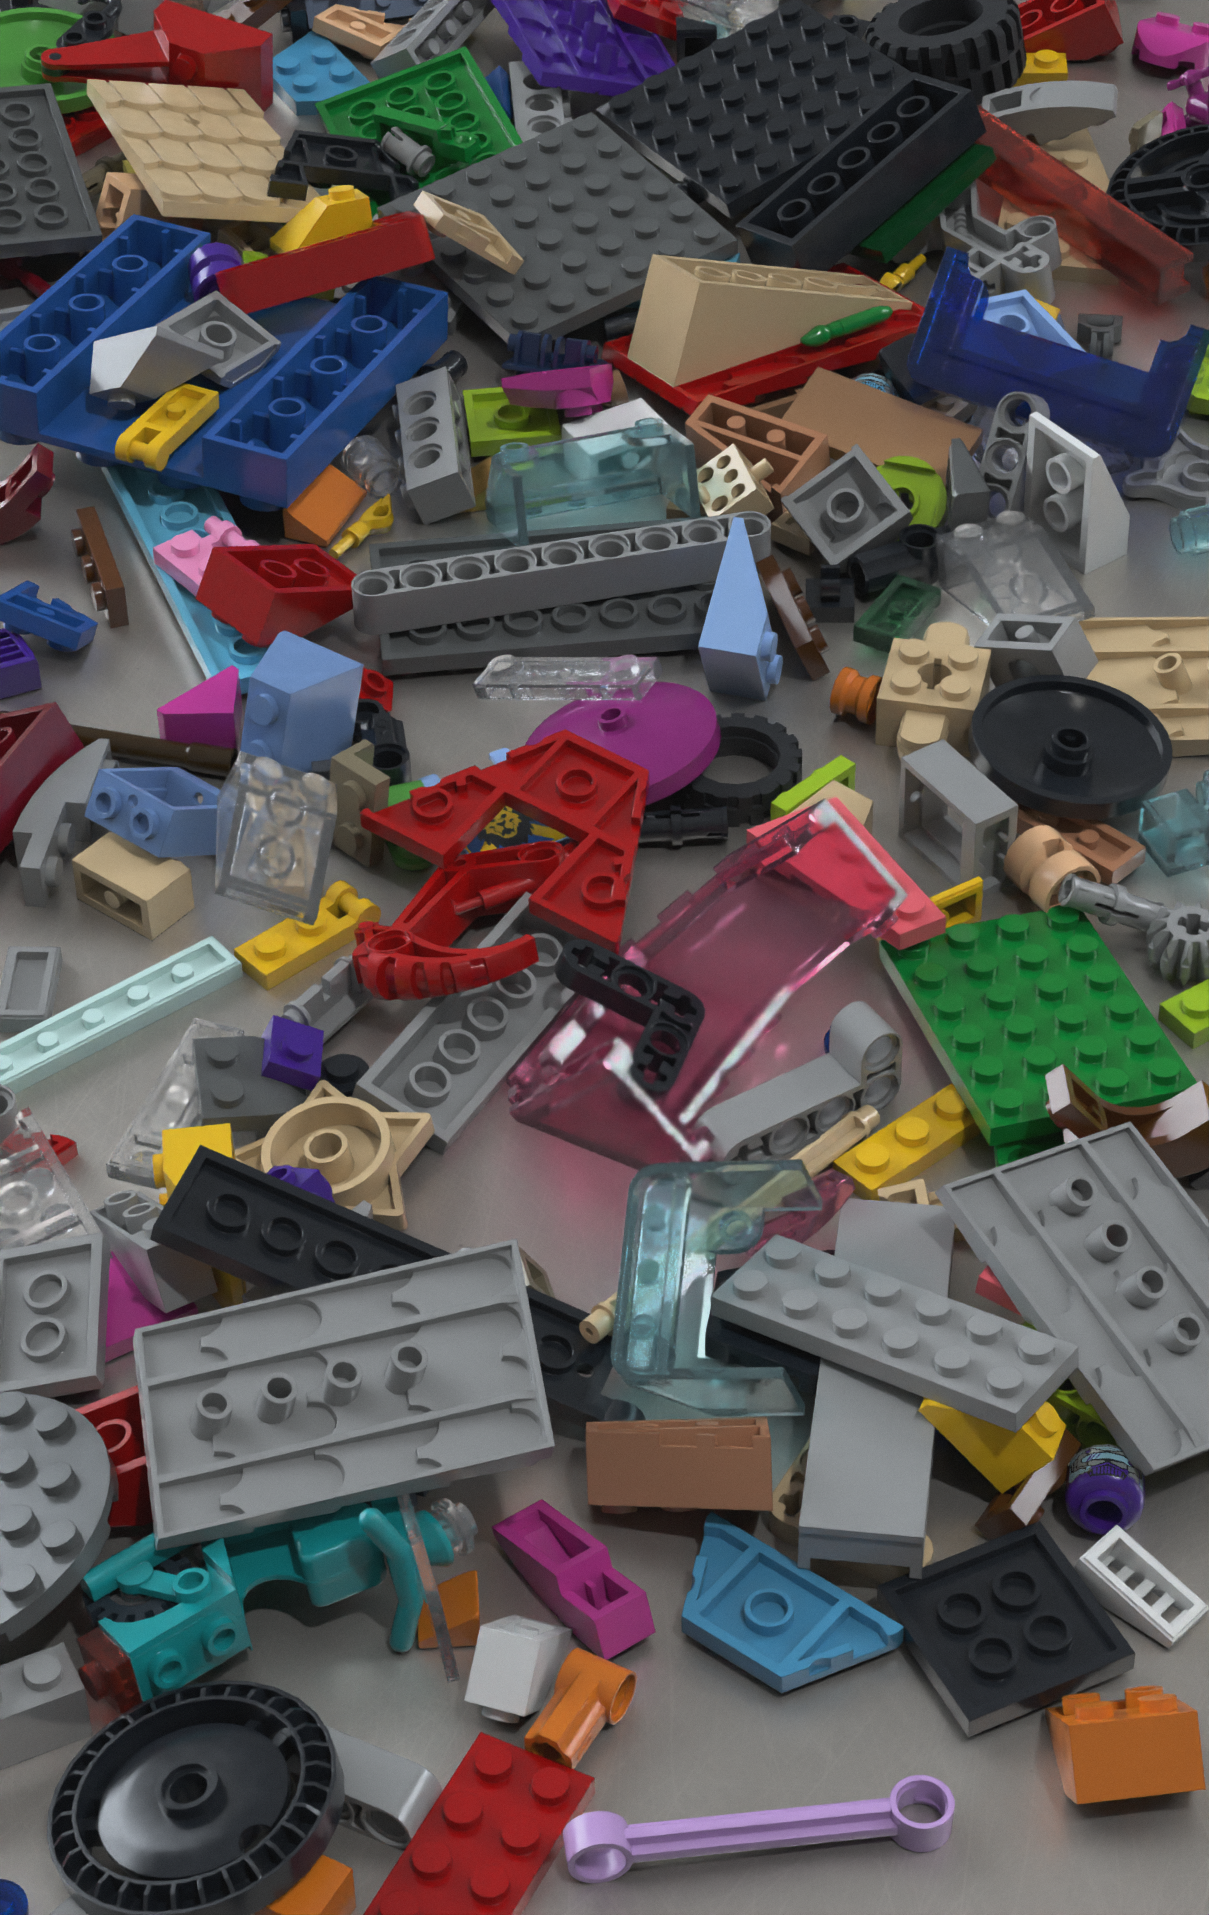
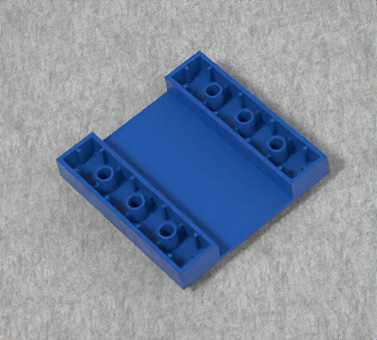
M133 214L0 331V440L13 445H31L43 442L76 452V457L79 461L94 467H110L124 464L157 473V478L162 484L175 489H193L206 486L239 495V500L244 506L256 511L271 512L288 508L397 393L396 385L408 381L448 339V292L384 276H376L359 281L338 303L304 297L248 313L247 315L282 342L280 349L260 372L231 389L217 384L202 374H198L184 382L219 392V409L169 455L166 467L162 471L146 468L142 461L135 460L133 463L117 460L115 457V445L118 437L163 395L154 400L136 403L135 408L130 410L111 408L108 406L107 400L90 395L93 342L153 327L193 304L194 299L187 270L188 262L191 255L198 248L211 243V233Z

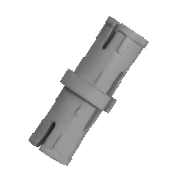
M1072 873L1064 878L1058 893V902L1063 907H1070L1098 917L1099 922L1108 926H1114L1119 923L1147 932L1151 921L1155 920L1158 916L1159 909L1166 908L1164 903L1154 902L1129 894L1122 885L1112 883L1109 886H1105L1077 877V875Z

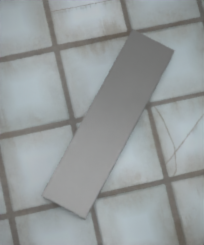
M842 1198L834 1256L949 1298L955 1223L944 1206ZM821 1357L798 1528V1568L810 1569L811 1558L910 1567L909 1578L922 1579L936 1428L918 1411L924 1397Z

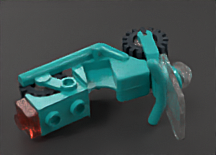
M426 1490L346 1505L333 1513L254 1527L253 1533L201 1542L202 1553L206 1563L202 1568H192L191 1562L186 1556L181 1558L180 1551L192 1544L156 1551L153 1532L91 1568L80 1581L81 1589L84 1591L83 1601L92 1627V1631L77 1639L85 1664L78 1669L80 1679L89 1695L96 1702L105 1699L121 1715L137 1704L164 1692L184 1686L247 1647L252 1651L253 1647L244 1614L243 1601L247 1593L256 1585L271 1580H292L303 1583L307 1586L311 1603L318 1607H324L382 1583L387 1577V1568L383 1556L385 1554L398 1599L389 1637L390 1646L394 1651L400 1653L411 1649L414 1644L424 1602L447 1683L460 1680L431 1566L448 1567L453 1564L454 1555L466 1556L473 1552L475 1548L473 1536L478 1533L476 1522L464 1504L460 1502L453 1504L447 1498H440L433 1502L431 1506L432 1511L430 1512L420 1510L415 1513L413 1507L418 1504L416 1495L426 1497L430 1491Z

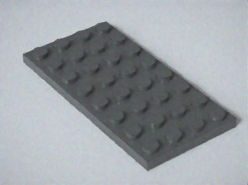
M708 516L369 544L371 570L699 519ZM716 581L379 635L383 674L410 675L417 672L440 670L458 671L464 668L505 667L522 663H552L560 660L580 658H605L608 656L639 653L653 654L655 652L685 649L699 650L698 644Z

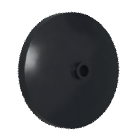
M1064 675L1022 677L994 688L981 699L975 708L968 736L969 752L976 768L1012 800L1046 814L1082 820L1119 817L1135 812L1151 803L1166 784L1173 753L1171 740L1165 727L1142 703L1106 684Z

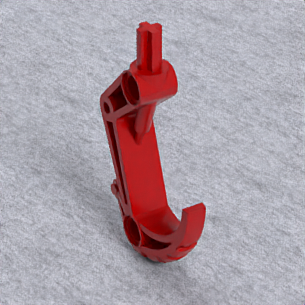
M572 840L562 846V844L556 841H539L458 855L445 869L438 867L391 926H382L378 922L365 921L358 925V928L354 931L357 947L352 953L358 984L363 983L371 991L374 998L378 1000L392 1001L399 999L402 1001H414L424 998L432 999L488 985L537 963L539 957L535 937L528 934L513 941L486 948L458 949L449 948V946L477 917L508 913L526 891L532 895L575 850L580 842Z

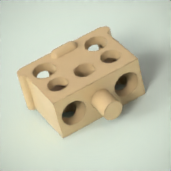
M734 443L698 470L693 469L689 473L688 477L708 517L743 511H755L766 515L774 509L761 483V480L774 472L773 467L766 458L753 466Z

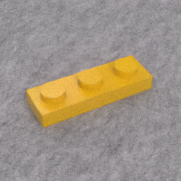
M951 1083L833 1161L832 1177L859 1198L880 1201L877 1189L910 1181L979 1135L981 1131L955 1086Z

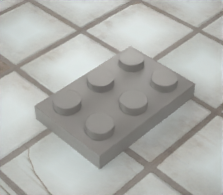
M103 1232L0 1251V1392L19 1391L50 1398L104 1388L110 1243Z

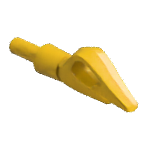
M918 254L908 264H901L893 273L886 272L879 282L899 293L905 285L915 278V272L926 263V257L923 254Z
M387 493L384 498L376 501L360 516L358 521L345 529L341 535L342 539L329 550V555L338 559L349 548H357L366 537L388 533L394 521L390 494Z

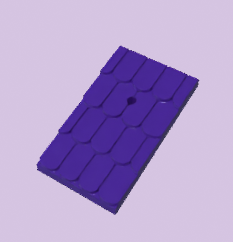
M490 0L509 26L508 34L523 53L522 61L540 86L551 88L559 86L565 90L592 94L597 92L599 95L615 96L642 84L648 77L658 75L675 66L658 34L613 18L606 0Z

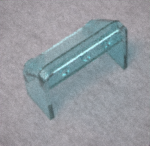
M644 418L637 420L635 427L532 446H528L527 443L523 442L504 444L500 447V452L494 454L491 458L485 496L487 520L516 547L529 545L526 522L528 519L661 494L691 518L701 517L694 443L673 427L663 424L662 419Z
M802 1159L655 1163L642 1168L631 1180L628 1190L611 1345V1362L623 1382L630 1387L711 1416L805 1415V1403L784 1367L742 1368L740 1365L726 1364L705 1356V1333L711 1308L710 1296L713 1294L716 1256L740 1254L754 1247L764 1231L765 1212L822 1210L823 1199Z

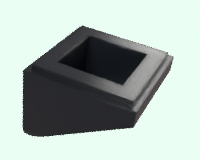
M676 17L677 63L685 57L693 56L706 49L717 40L716 25L686 17Z

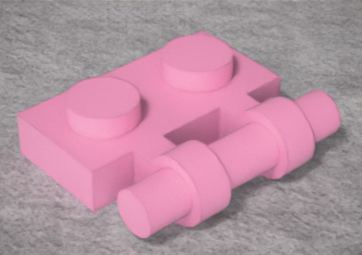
M211 516L204 524V530L209 534L208 536L202 538L193 530L176 535L172 539L153 547L154 563L196 596L213 547L260 546V544L255 540L243 538L241 530L231 521H222L217 516Z

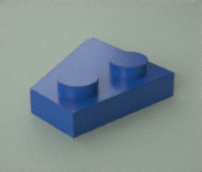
M27 580L0 595V621L3 622V627L10 632L21 635H29L30 633L47 639L46 643L48 646L63 652L77 651L94 639L98 625L97 622L75 611L70 605L59 598H52L51 605L38 599L39 586Z

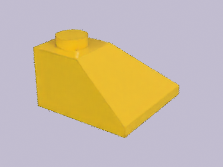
M340 185L328 189V195L315 197L269 239L270 248L280 254L373 227L369 197L358 189H354L352 185Z
M925 1397L918 1410L1002 1494L1024 1480L1035 1470L1038 1471L1054 1460L1066 1428V1424L1060 1419L1055 1408L1047 1401L1016 1433Z

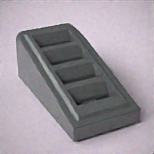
M961 438L951 439L946 468L948 523L950 530L955 534L984 531L987 524L991 491Z

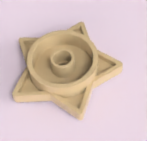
M320 1080L305 1102L281 1116L264 1138L234 1150L237 1161L264 1173H267L274 1166L283 1165L319 1169L321 1175L331 1185L332 1197L336 1204L352 1210L365 1200L372 1205L373 1220L401 1231L408 1228V1221L400 1177L434 1134L435 1128L429 1113L380 1112L371 1104L357 1098L346 1097L326 1080Z

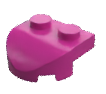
M1157 12L1156 17L1142 19L1138 22L1131 54H1139V59L1144 62L1170 69H1176L1180 65L1193 70H1202L1209 65V24L1193 22V26L1179 23L1180 17L1177 15Z

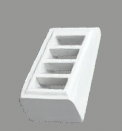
M1118 1525L1114 1526L1082 1555L1074 1567L1100 1605L1168 1649L1181 1639L1209 1611V1606ZM1111 1565L1119 1571L1114 1574L1107 1567ZM1130 1578L1139 1583L1134 1590L1125 1584ZM1150 1592L1160 1597L1152 1606H1149L1143 1600ZM1172 1605L1182 1612L1171 1623H1168L1161 1614Z

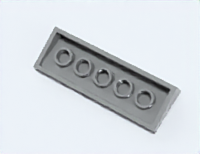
M527 891L477 948L501 945L528 934L535 937L539 961L516 974L488 985L456 994L432 998L361 1077L353 1091L352 1098L363 1100L377 1108L380 1112L429 1113L435 1132L425 1145L441 1155L445 1154L579 996L578 993L561 984L556 977L554 968L564 946L569 941L580 938L529 913L528 899L531 894Z

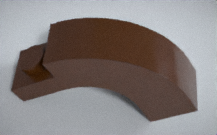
M1064 1064L1045 1075L1049 1100L1046 1101V1109L1052 1121L1062 1130L1065 1144L1131 1122L1175 1178L1184 1177L1209 1168V1086L1203 1080L1162 1103L1146 1107H1123L1100 1098Z

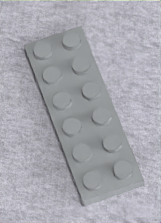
M777 1234L710 1296L711 1315L1015 1433L1079 1366V1346Z

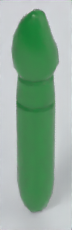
M877 306L826 325H817L801 337L800 342L806 347H821L830 340L838 339L885 322L892 316L893 310L889 306Z

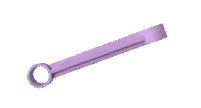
M914 1775L900 1780L893 1787L890 1798L627 1825L625 1819L616 1813L594 1811L572 1819L563 1830V1841L570 1875L576 1880L585 1883L612 1881L624 1875L633 1863L886 1836H891L898 1845L907 1850L930 1852L943 1846L951 1835L955 1800L951 1790L942 1781L931 1776ZM911 1804H924L936 1809L942 1817L931 1823H916L904 1817L899 1810Z

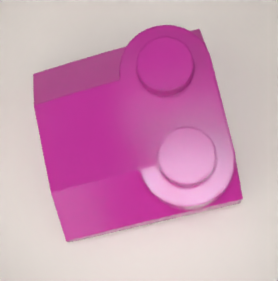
M612 363L523 373L501 378L502 388L510 405L530 408L564 409L565 417L591 415L592 413L603 411L602 403L611 401L614 383Z

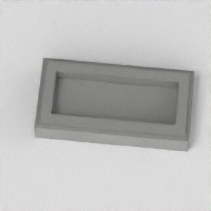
M8 947L0 985V1032H23L52 1017L63 961L61 947Z

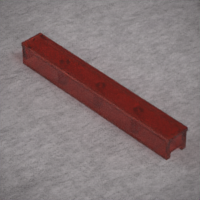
M978 106L987 132L974 143L992 147L997 159L977 179L1031 217L1038 215L1052 217L1056 221L1059 237L1156 306L1162 305L1163 302L1190 291L1191 283L1183 279L1184 265L1193 261L1194 254L987 110Z

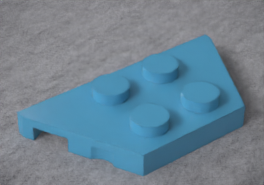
M313 31L273 57V91L296 116L318 115L314 103L370 83L328 38Z
M711 1512L706 1517L700 1554L696 1556L692 1572L691 1590L687 1592L681 1615L682 1632L780 1693L894 1650L903 1643L904 1626L809 1569L798 1568L797 1562L717 1514Z

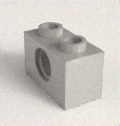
M998 613L974 645L975 648L991 649L990 678L995 687L1011 680L1035 675H1064L1086 679L1098 663V659L1076 617Z

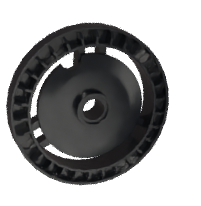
M1209 124L1180 129L1143 145L1130 154L1112 175L1106 191L1109 220L1116 236L1133 251L1153 259L1168 262L1193 263L1209 261Z
M221 1680L192 1684L167 1691L135 1705L110 1721L87 1741L69 1763L55 1788L48 1811L47 1841L51 1859L71 1898L88 1915H252L289 1891L310 1871L326 1850L339 1824L345 1799L344 1773L331 1735L318 1714L298 1697L277 1687L251 1681ZM295 1754L301 1760V1775L296 1794L287 1810L291 1794V1778L286 1761ZM262 1832L269 1833L260 1843L245 1853V1850ZM92 1847H104L108 1856L121 1870L137 1879L119 1875L102 1866L92 1856Z

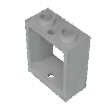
M944 739L901 757L898 836L953 887L979 876L984 880V898L1012 885L1013 882L1006 876L1003 867L1006 853L1016 840L1018 804ZM948 806L963 819V828L948 816Z

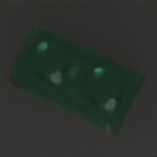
M898 574L854 624L853 641L890 653L893 638L911 639L941 604V588Z

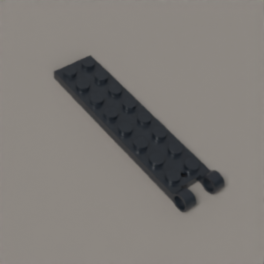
M202 1145L198 1147L154 1223L150 1237L152 1241L276 1295L451 1254ZM526 1286L549 1414L586 1429V1422L646 1420L643 1412L638 1407L624 1400L611 1399L601 1394L613 1366L619 1367L624 1379L637 1388L645 1390L660 1388L664 1384L674 1360L671 1349L659 1339L650 1336H640L624 1328L613 1336H605L598 1343H590L582 1336L579 1329L580 1322L588 1317L589 1313ZM580 1374L591 1375V1376H590V1377H583V1376H581Z

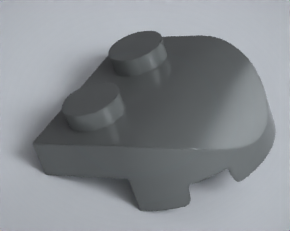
M234 1036L193 1039L192 1055L201 1126L230 1123L232 1132L255 1131L257 1141L267 1135L270 1128L281 1116L305 1102L307 1099L306 1090L261 1076L264 1038Z

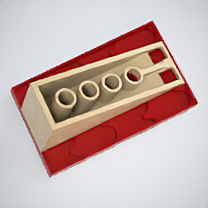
M652 254L634 331L632 334L604 343L601 358L610 364L612 363L614 367L631 378L636 379L637 382L659 394V396L679 409H683L684 412L691 416L708 394L739 405L753 403L757 395L806 383L809 376H812L818 367L832 371L876 360L880 349L910 333H914L924 342L928 340L929 334L938 332L941 317L844 262L834 265L828 271ZM877 306H889L893 310L892 316L885 322L838 339L830 340L821 347H806L800 342L801 337L817 325H826Z

